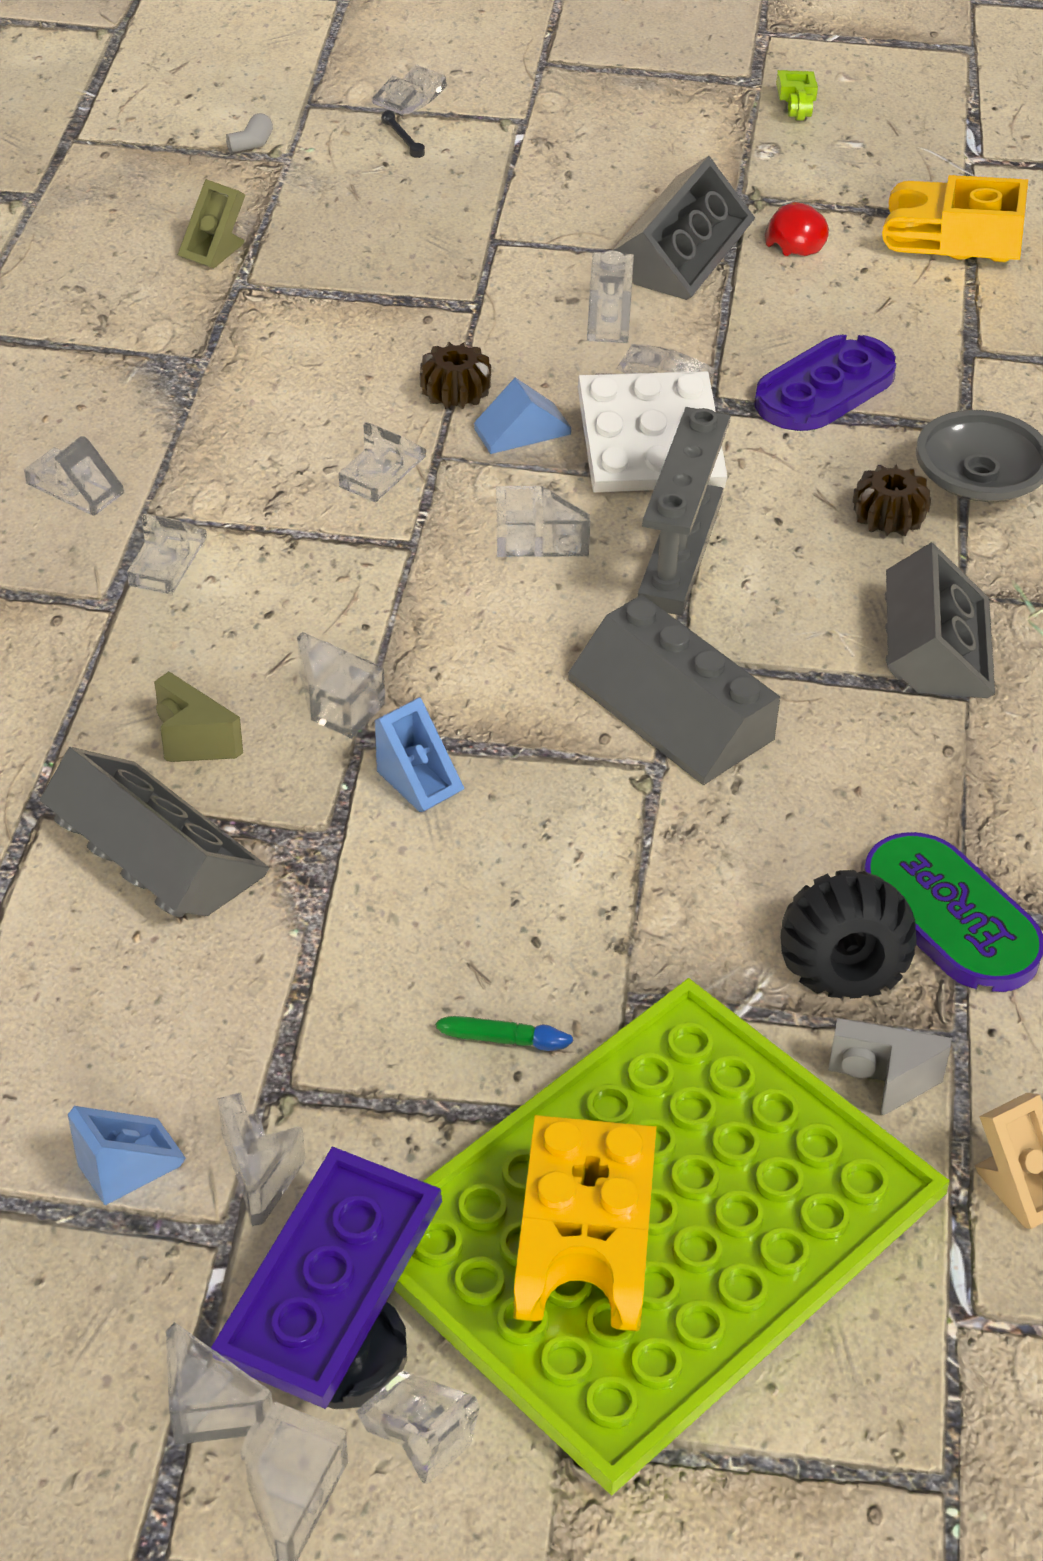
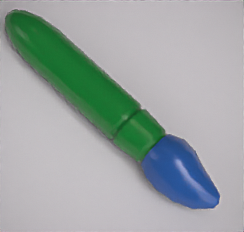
M466 1016L444 1017L435 1024L436 1029L447 1036L509 1045H533L543 1051H558L567 1048L573 1043L572 1035L545 1024L534 1027L522 1023L517 1024L516 1022Z

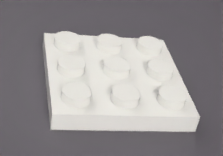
M708 371L579 375L577 387L593 493L654 490L685 407L707 408L716 412ZM721 446L708 485L725 488L727 471Z

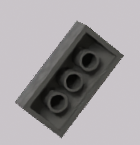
M707 156L676 176L610 253L634 285L687 300L695 294L755 220V217L711 157Z
M643 594L605 616L568 672V680L702 785L707 784L775 740L780 696Z
M69 746L40 798L42 803L56 813L54 821L73 833L83 835L89 840L87 848L103 859L117 863L123 868L120 874L125 880L137 887L150 890L157 896L154 901L155 904L165 912L176 917H183L185 913L209 916L265 877L270 868L134 761Z

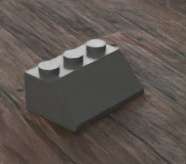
M932 542L886 570L887 591L885 592V600L887 602V623L885 629L888 645L886 663L893 676L898 680H904L917 693L974 698H989L995 695L989 597Z

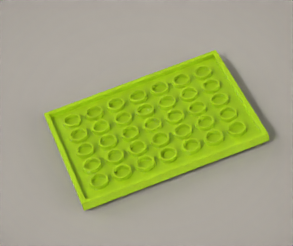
M687 978L423 1181L441 1189L442 1203L397 1281L394 1290L612 1496L947 1194L950 1180L698 984ZM535 1115L656 1126L645 1281L639 1331L618 1330L611 1327V1307L608 1298L600 1288L585 1281H568L559 1285L550 1294L546 1302L542 1320L526 1321L513 1318L514 1283Z

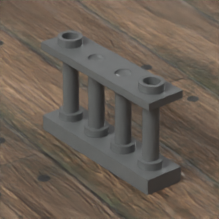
M685 407L642 522V527L661 530L639 588L638 596L643 594L667 613L680 616L684 614L723 500L724 488L708 485L725 438L731 415L714 412L707 408Z

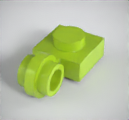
M778 70L776 86L779 99L788 102V116L795 117L796 121H804L805 117H811L813 101H816L818 91L814 71Z

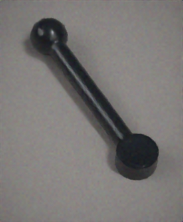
M390 110L383 112L381 116L382 122L385 125H390L410 147V155L414 158L423 157L425 155V146L414 142L397 123L394 112Z

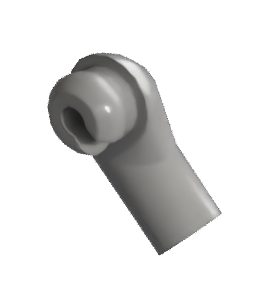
M257 113L250 118L244 131L226 134L229 152L235 153L263 147L273 130L271 119L263 113Z

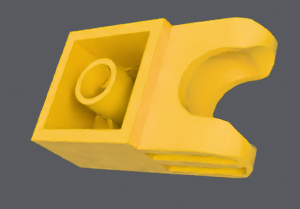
M949 175L947 183L925 181L900 182L890 192V214L884 222L882 231L884 243L889 249L896 252L946 255L957 260H964L970 257L989 258L995 262H1006L1011 259L1020 260L1029 179Z
M535 1115L514 1283V1319L526 1321L542 1320L546 1302L550 1294L559 1285L568 1281H585L600 1288L608 1298L611 1307V1327L618 1330H640L656 1126Z

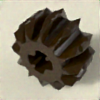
M447 342L446 347L432 346L431 353L423 355L422 363L420 364V387H422V394L429 397L430 404L443 403L445 409L451 406H459L461 409H464L465 404L479 405L480 399L488 396L491 387V364L489 363V357L482 354L480 347L468 348L466 342L460 345H453Z
M897 464L893 468L877 465L875 471H864L862 478L857 482V488L854 489L852 503H854L853 510L857 514V522L868 524L869 532L880 530L884 531L886 536L891 532H897L902 536H906L909 529L920 530L921 524L926 519V514L929 512L931 505V490L927 488V478L915 476L914 469L901 470Z

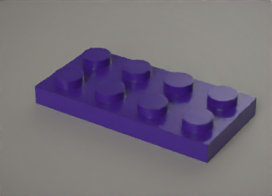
M332 1146L211 1346L210 1351L213 1360L326 1409L442 1203L441 1189Z

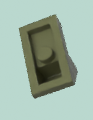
M205 179L177 255L214 269L240 248L245 240L233 234L232 231L245 194L239 190Z
M169 671L154 681L157 699L156 711L163 722L160 731L163 754L166 761L235 759L243 754L241 723L238 715Z

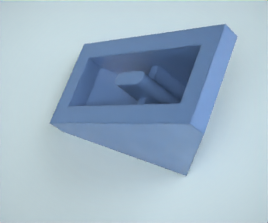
M516 377L474 422V430L490 454L571 435V426L557 406Z
M421 697L375 720L377 772L419 812H424L465 789Z
M73 1106L68 1113L77 1164L104 1205L179 1168L186 1159L158 1118Z

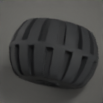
M855 870L836 871L833 877H830L827 873L814 879L812 887L805 885L793 897V902L787 906L782 920L780 935L781 951L787 968L792 973L801 976L799 980L801 984L817 994L826 991L828 992V997L832 998L850 997L852 999L862 998L861 996L866 995L872 997L881 995L880 990L885 986L892 989L904 977L901 973H905L909 969L915 955V918L905 897L890 883L884 881L879 876L865 871L857 873Z

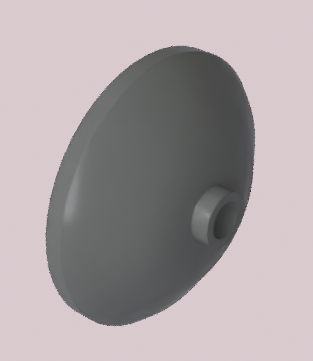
M987 410L956 411L932 420L919 434L916 457L921 469L939 487L954 495L976 501L999 502L1024 496L1043 484V435L1034 427L1018 418Z

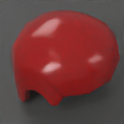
M792 202L779 207L769 220L765 231L766 245L771 247L774 243L779 244L785 256L792 253L808 256L818 253L826 244L829 227L826 219L815 208L808 204Z

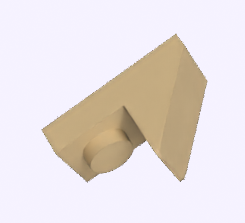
M1025 1093L979 1116L993 1156L976 1164L975 1168L981 1178L1023 1227L1033 1229L1043 1223V1102L1040 1094Z

